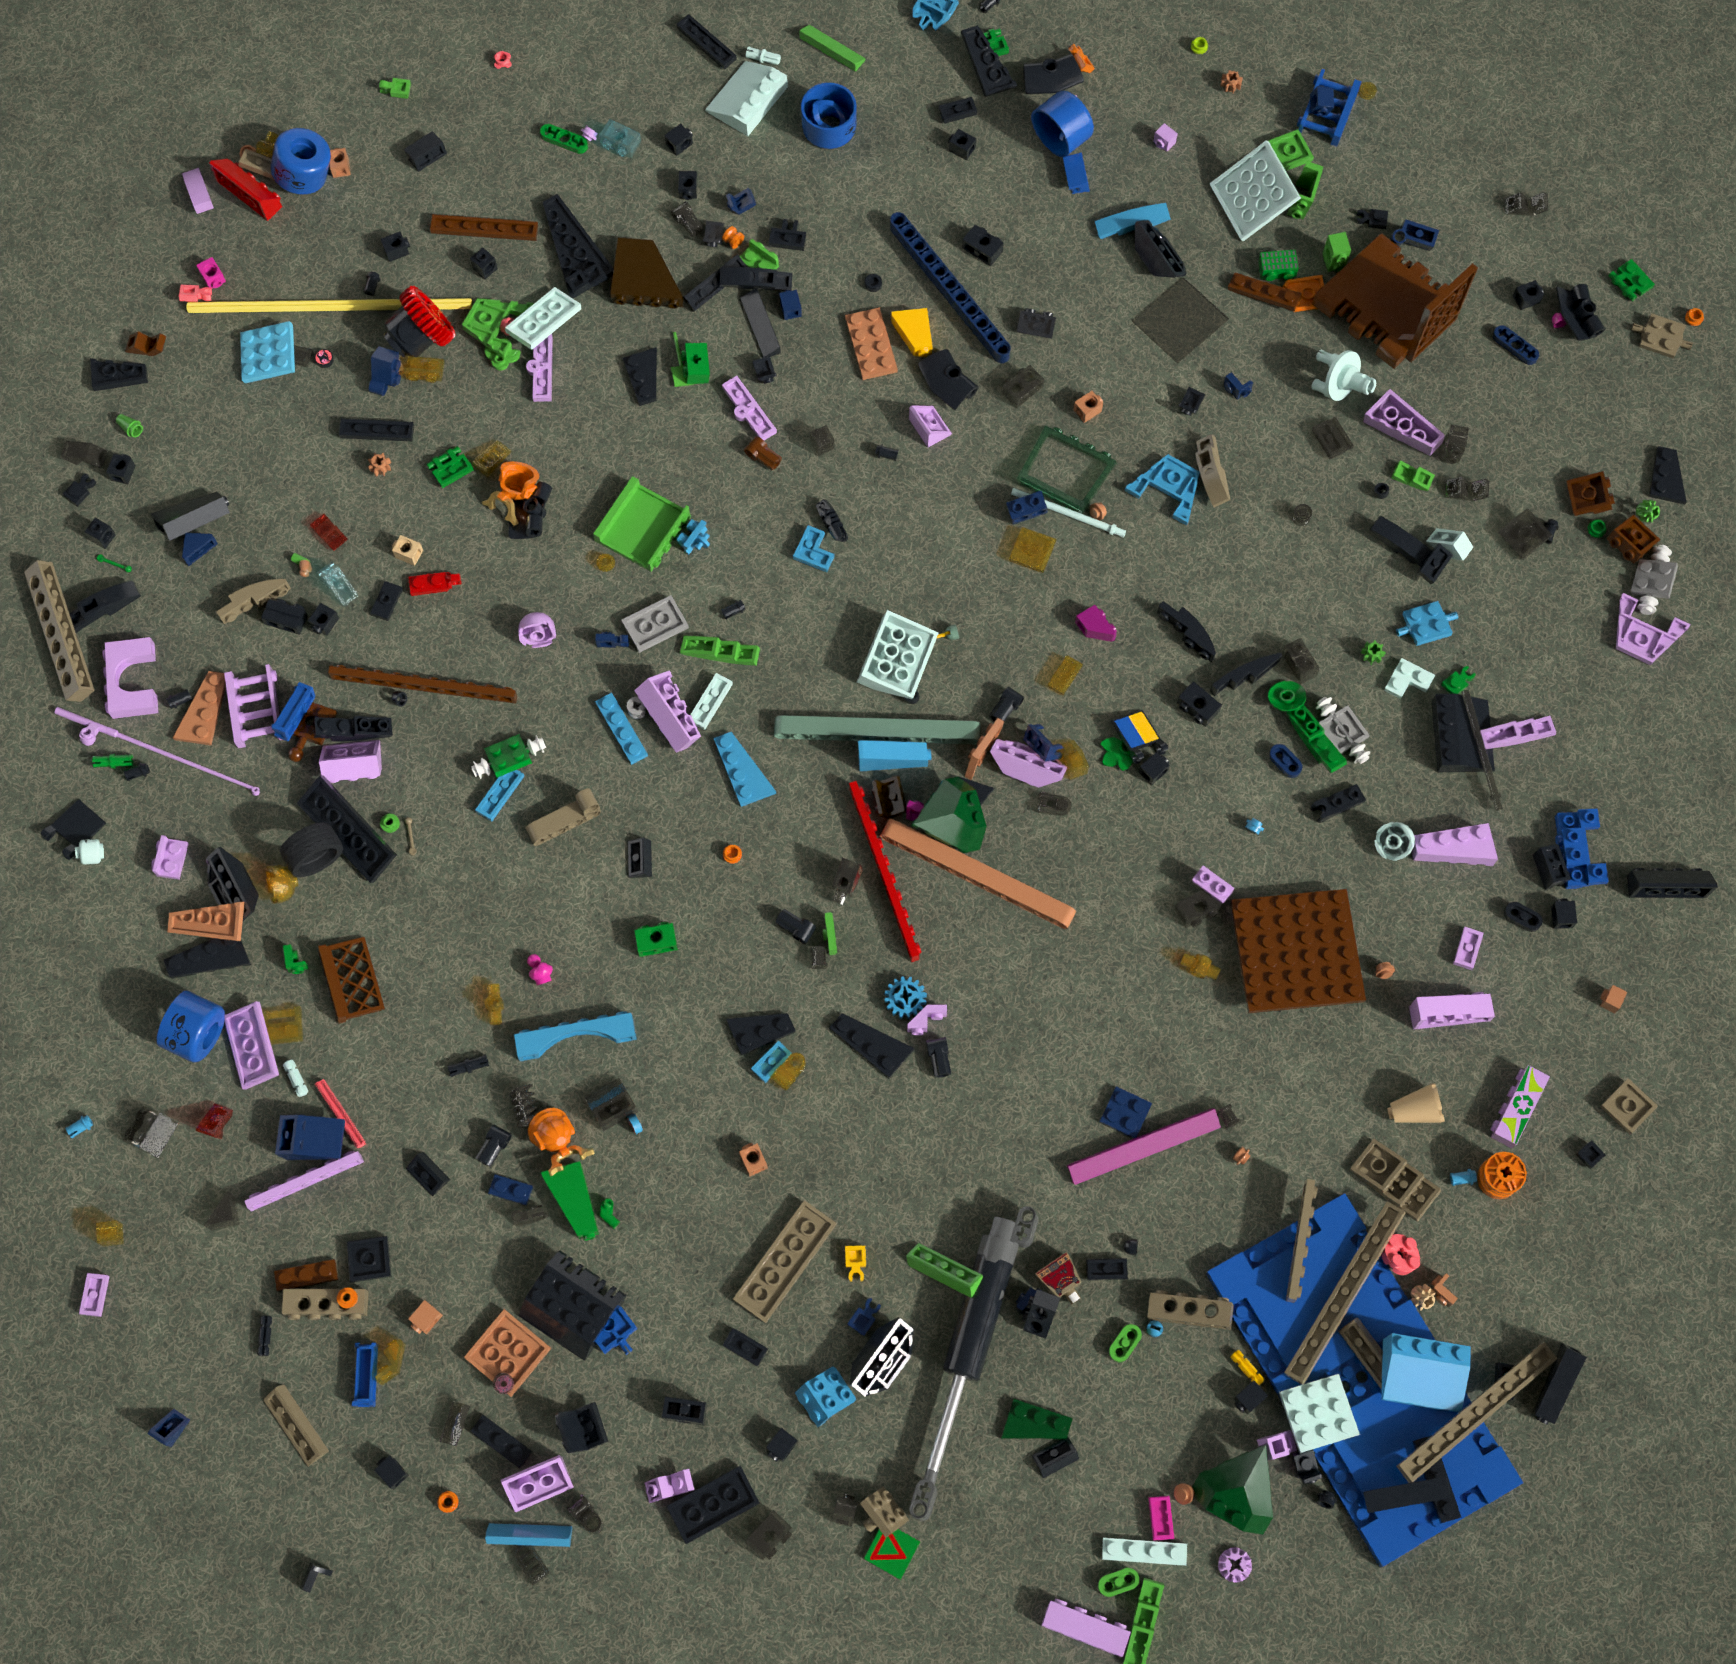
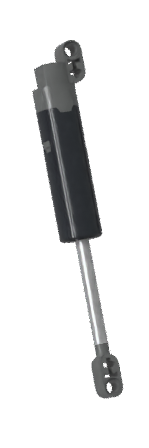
M1030 1206L1022 1207L1019 1210L1016 1222L994 1217L989 1235H982L972 1270L983 1275V1278L971 1298L964 1295L943 1365L944 1372L953 1375L954 1378L924 1479L917 1483L910 1504V1514L918 1521H926L931 1516L937 1496L935 1482L965 1380L975 1382L980 1380L1018 1247L1026 1248L1033 1242L1039 1218L1035 1210ZM1026 1214H1033L1031 1221L1023 1220ZM1023 1233H1025L1027 1237L1020 1240L1019 1236H1023ZM929 1487L931 1491L925 1494L922 1489ZM920 1497H921L922 1499L925 1498V1499L928 1501V1503H926V1502H924V1501H922V1500H919V1498H920ZM924 1505V1514L921 1516H917V1507Z

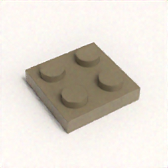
M1628 1078L1600 1107L1631 1135L1658 1105Z

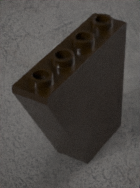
M618 238L611 287L612 302L618 305L627 303L635 306L651 305L652 307L668 306L672 309L683 308L682 294L654 241Z

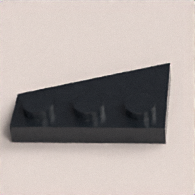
M90 358L92 388L94 391L148 383L146 364L123 362L121 364L113 363L112 360L102 362Z
M1658 446L1649 497L1685 505L1687 501L1677 450Z

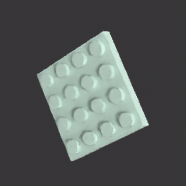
M1267 140L1210 183L1242 241H1245L1301 199Z

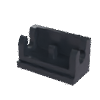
M433 131L404 149L409 157L408 160L418 172L447 154L443 141Z
M1558 844L1541 847L1533 854L1545 890L1551 889L1555 885H1558V887L1571 880Z

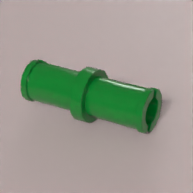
M110 754V756H93L92 762L94 764L92 765L93 768L110 767L111 769H115L118 766H133V755Z

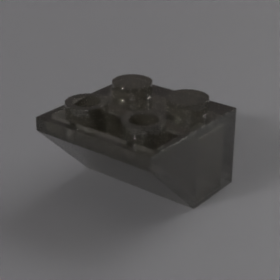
M619 1078L584 1097L603 1132L627 1119L631 1114L638 1113L633 1100Z
M143 1106L137 1112L132 1126L126 1130L123 1142L153 1157L159 1158L179 1123L158 1111Z

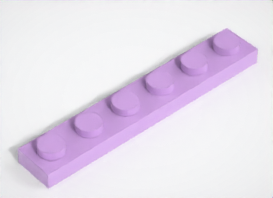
M358 1151L347 1152L341 1159L329 1160L324 1163L325 1166L318 1169L317 1167L311 1168L300 1177H290L284 1184H275L270 1186L268 1191L250 1195L249 1199L245 1200V1204L250 1211H254L364 1162Z

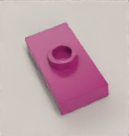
M1170 1496L1149 1497L1153 1541L1174 1539Z

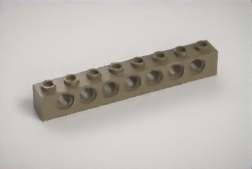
M36 560L24 571L65 699L66 701L81 702L95 690L53 563Z

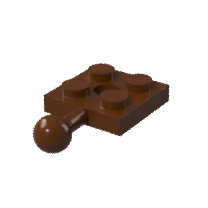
M312 702L292 735L298 737L299 740L296 747L291 748L288 752V757L291 761L299 762L302 760L304 755L302 749L306 741L322 746L325 738H314L313 725H307V721L314 717L335 718L337 715L336 710Z

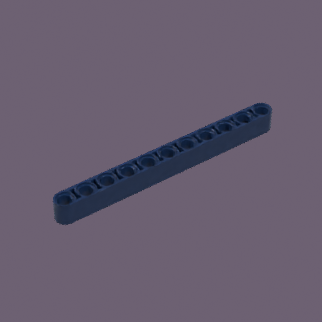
M901 212L893 213L890 218V230L994 360L998 363H1006L1010 358L1011 346L908 218Z

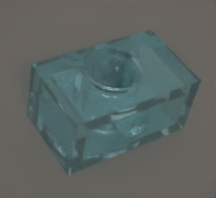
M609 119L599 134L601 145L605 149L616 151L622 157L632 158L641 144L639 132Z

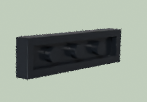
M690 14L676 24L679 31L724 70L737 60L735 53Z
M737 254L721 268L747 266ZM720 268L683 297L693 312L725 288L719 286Z
M341 419L339 437L345 439L413 442L414 423Z
M1431 1436L1412 1441L1415 1450ZM1442 1458L1423 1473L1425 1480L1447 1476ZM1448 1476L1447 1480L1451 1498L1433 1501L1440 1524L1462 1518Z

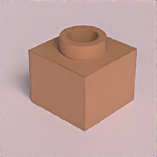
M1612 985L1608 990L1605 989L1600 997L1603 1000L1600 1007L1615 1014L1620 1009L1627 992Z

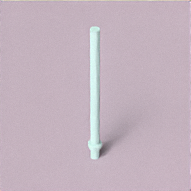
M1013 488L1011 495L1019 498L1030 495L1016 488ZM1045 500L1047 509L1105 530L1110 535L1115 534L1123 538L1125 536L1126 530L1116 527L1117 525L1107 524Z

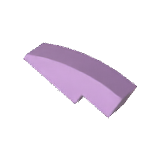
M199 168L182 173L196 213L213 209V204Z

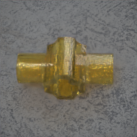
M268 131L265 140L261 139L258 141L256 153L272 159L274 144L279 135Z
M1184 953L1180 962L1181 965L1190 969V974L1201 979L1207 976L1216 980L1221 968L1212 965V960L1203 954H1196L1194 957Z
M489 984L487 985L488 998L485 999V1007L489 1011L490 1025L502 1024L501 1011L504 1009V1002L500 997V985ZM494 1001H497L496 1007H492Z

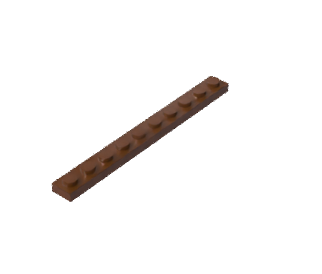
M343 665L329 666L328 671L333 680L515 704L517 702L516 691L510 687L495 688L489 684L480 686L472 682L458 683L451 679L442 681L435 677L427 679L421 678L418 675L404 676L397 672L389 674L380 670L366 671L360 667L350 669Z

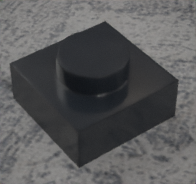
M1592 1140L1576 1154L1589 1169L1593 1168L1606 1156Z

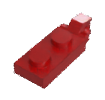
M450 572L409 577L411 596L447 592L449 589H452L453 585L462 584L460 574H451Z

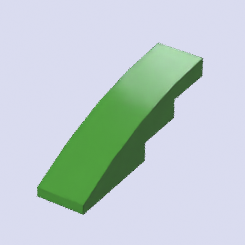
M684 636L680 650L681 654L691 657L757 666L760 648L757 645H740L738 641H721L718 637Z
M1143 1578L1123 1664H1146L1164 1589V1583Z

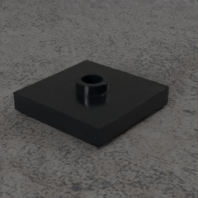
M388 1236L347 1242L351 1283L392 1277Z

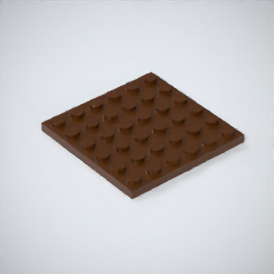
M1347 889L1231 900L1248 1013L1362 1003L1366 1001Z

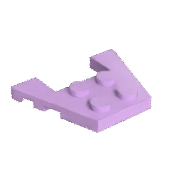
M1623 593L1619 604L1616 649L1651 665L1691 624L1675 617L1666 633L1632 617L1631 615L1638 600Z

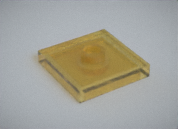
M1022 527L1009 561L1044 573L1057 539Z

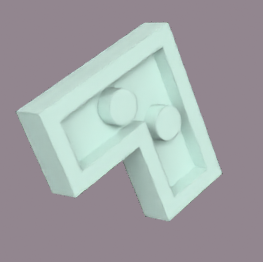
M1401 658L1384 691L1399 699L1402 698L1409 684L1426 692L1435 675Z

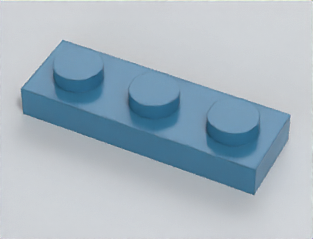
M515 770L498 777L475 811L492 822L524 778V774Z

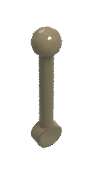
M407 817L405 823L407 824L410 842L409 854L414 856L417 850L414 848L412 836V819Z

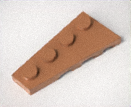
M208 671L173 736L174 740L212 745L226 688L224 673Z
M244 902L169 913L167 932L241 941Z

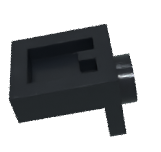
M1313 1449L1303 1453H1299V1451L1292 1453L1297 1477L1303 1484H1311L1322 1478Z

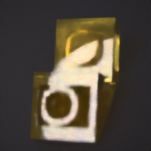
M396 1339L392 1340L383 1351L392 1365H385L378 1370V1375L375 1376L378 1383L382 1386L400 1374L406 1346L401 1339L398 1341Z

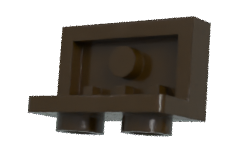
M896 775L882 781L872 780V793L876 798L877 804L875 807L878 815L890 819L906 813L907 806L899 776Z

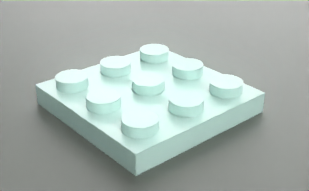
M1339 1374L1279 1392L1299 1453L1360 1435Z

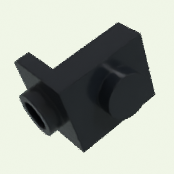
M706 221L703 242L707 243L708 247H717L718 244L722 245L725 223Z
M770 356L752 361L758 382L763 381V384L774 381L773 378L777 377V374L774 371Z
M1188 387L1182 402L1178 405L1182 408L1181 412L1190 416L1192 413L1197 414L1206 394Z

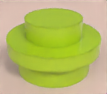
M1197 37L1191 43V50L1196 54H1203L1208 49V43L1203 37Z

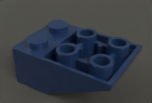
M280 1115L275 1155L285 1160L340 1159L345 1119L305 1115Z

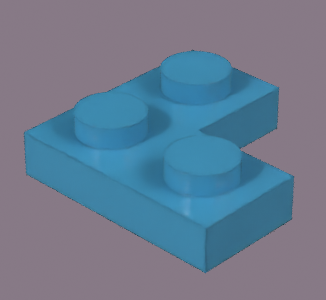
M808 525L793 555V559L828 572L834 559V554L819 548L825 532Z

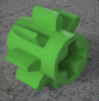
M1643 500L1642 503L1637 505L1636 515L1640 517V521L1653 522V519L1659 516L1660 508L1655 505L1656 501Z
M1376 640L1371 644L1366 642L1365 648L1361 650V653L1365 654L1363 661H1369L1370 665L1375 661L1380 663L1381 657H1384L1386 653L1382 651L1383 644L1376 643Z

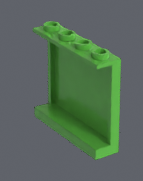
M632 476L593 533L595 542L652 572L654 567L657 568L661 563L662 555L669 551L672 540L679 536L682 525L688 523L691 516L689 506L686 505L685 508H682L640 485L639 479Z

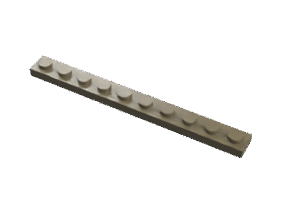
M1386 1202L1284 1372L1286 1376L1304 1385L1406 1214L1403 1209Z
M1545 1342L1540 1343L1401 1461L1397 1468L1409 1483L1414 1482L1558 1358Z

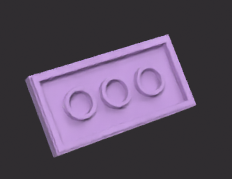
M253 1002L226 1014L224 1022L242 1089L251 1088L278 1076L279 1073L260 1002Z

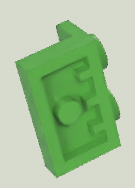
M753 239L749 241V247L740 256L749 268L777 269L779 267L778 256L774 252L765 249L762 243L756 242Z

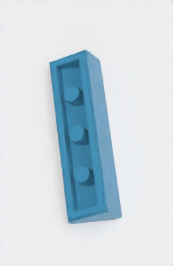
M489 1523L485 1539L486 1544L570 1547L572 1526Z

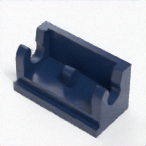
M1028 724L1023 740L1044 762L1061 759L1063 754L1057 752V750L1064 747L1061 744L1053 745L1038 730L1044 728L1041 724Z

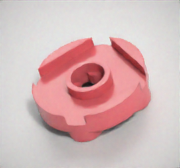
M1401 1234L1392 1235L1381 1257L1386 1265L1389 1264L1393 1268L1391 1271L1398 1275H1407L1420 1266L1417 1243L1411 1237L1407 1238ZM1398 1251H1400V1252L1402 1253L1403 1259H1402L1401 1255H1398V1253H1397Z

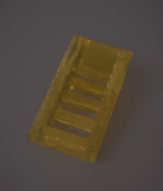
M497 440L472 462L473 466L488 478L511 453V450ZM499 447V448L502 449L504 452H503V453H500L499 451L496 450V448ZM492 452L497 454L498 457L496 458L495 456H493Z

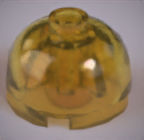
M266 866L268 870L266 871L268 892L273 893V897L270 898L271 903L277 904L291 899L294 895L295 887H298L297 877H294L285 866Z

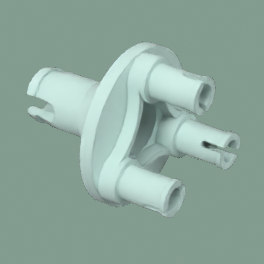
M1322 349L1319 350L1320 352L1317 353L1316 360L1328 364L1330 368L1325 382L1319 379L1313 381V390L1319 391L1325 397L1335 401L1345 398L1352 389L1365 395L1374 391L1376 380L1360 373L1361 361L1356 352L1347 350L1338 355L1336 353H1328Z

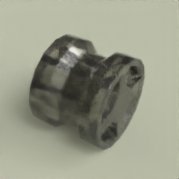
M1306 504L1296 506L1292 515L1293 522L1298 526H1306L1312 516L1311 507Z

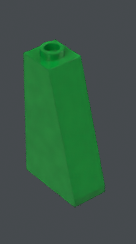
M581 1162L563 1166L564 1170L556 1172L553 1176H550L548 1170L541 1172L543 1179L579 1239L588 1241L596 1238L595 1235L599 1234Z

